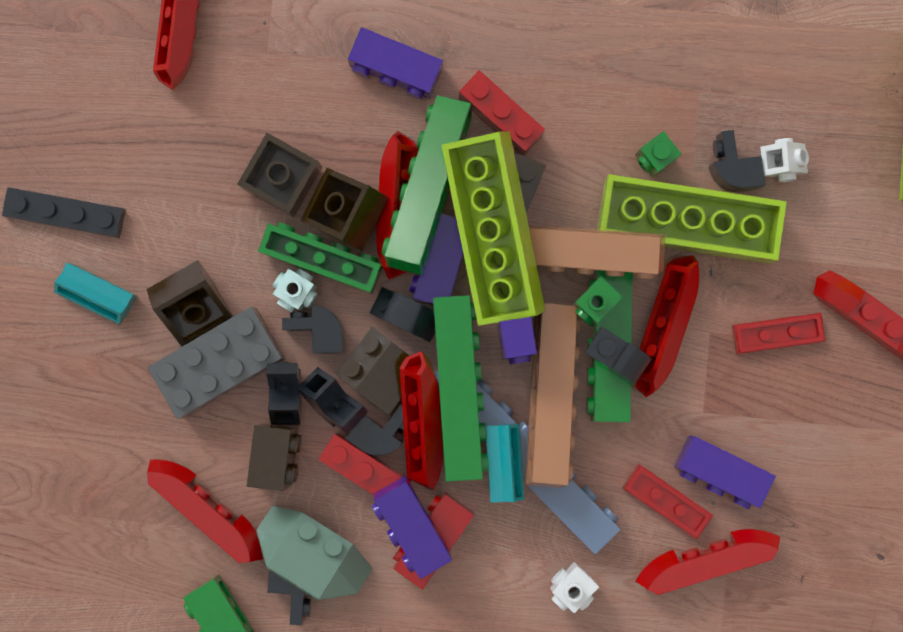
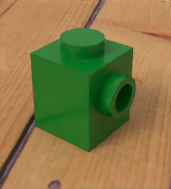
M663 131L641 147L635 155L642 170L654 177L677 160L682 153L665 131Z
M600 276L574 303L578 308L575 313L586 324L592 321L596 325L623 297Z

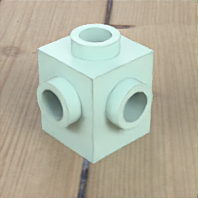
M300 268L296 272L290 269L286 273L281 272L273 284L275 288L273 295L279 298L277 304L290 312L294 308L303 311L305 307L309 308L318 294L315 292L317 286L311 283L313 276ZM297 284L298 292L291 295L288 292L290 286Z

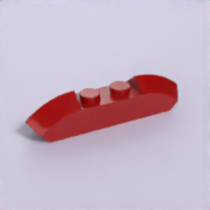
M199 0L161 1L153 73L159 82L172 90L184 79L193 59L194 49L192 45L196 35L195 20L196 12L199 9Z
M399 131L392 135L385 148L379 175V192L389 198L377 220L376 247L379 260L389 280L407 272L388 267L385 255H382V248L386 237L390 238L393 228H391L393 213L395 210H400L402 186L404 183L408 184L411 176L408 173L412 157H417L419 151L414 140Z
M694 255L674 258L667 264L639 348L651 358V361L636 385H633L646 398L662 386L675 364L699 288V264Z
M831 270L817 276L813 294L819 301L903 361V318L853 282Z
M420 351L406 357L400 366L406 471L409 479L429 490H434L443 463L440 391L433 365L429 358Z
M150 459L147 470L149 486L238 563L264 559L259 538L251 523L243 515L235 521L232 518L233 512L222 503L217 505L209 498L211 493L202 485L197 484L195 486L193 481L197 475L193 471L175 462Z
M741 529L730 532L731 542H727V539L717 540L710 543V548L699 551L698 548L681 552L682 557L677 558L674 550H670L652 560L641 571L635 582L647 590L661 595L771 561L779 550L780 536L763 530Z

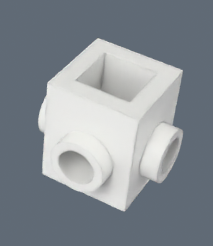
M783 138L775 140V144L760 147L764 176L776 177L779 182H790L797 180L796 175L808 173L809 155L805 144L795 143L793 138Z
M573 562L566 571L562 568L552 578L551 582L553 585L550 589L554 596L551 599L563 611L567 608L573 613L578 609L583 611L593 601L594 597L592 594L599 586L581 567ZM571 587H576L573 592H568Z

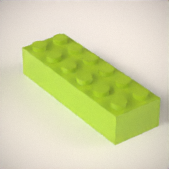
M510 131L496 132L442 144L478 326L533 317L546 311Z
M608 174L604 179L597 230L666 234L665 248L770 264L779 260L787 201Z

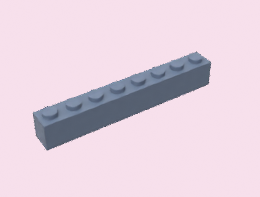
M437 371V372H436V377H437L438 386H439V374H438V371ZM479 380L476 383L477 393L483 392L484 411H478L479 423H485V426L517 424L510 417L514 412L502 400L497 404L489 396L493 390L483 380ZM522 421L519 424L523 482L525 483L529 427ZM574 473L572 480L568 481V486L563 488L527 485L595 555L621 530L615 524L619 520L618 517L607 506L601 510L594 502L598 497L586 485L581 489L573 481L577 477Z

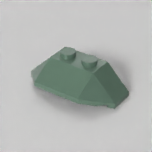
M272 506L256 530L266 568L317 601L357 595L373 569L352 543L303 512Z

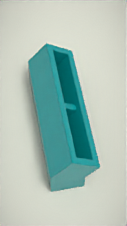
M66 263L62 273L54 282V293L119 325L129 313L137 295L70 263Z
M519 424L486 425L490 503L524 500Z

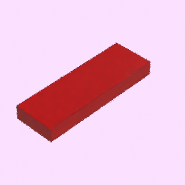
M821 313L732 325L736 354L826 342Z
M640 464L637 465L622 489L695 539L699 538L713 517V514Z

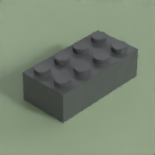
M249 307L147 368L176 419H183L267 370V363H278L286 358L257 308Z

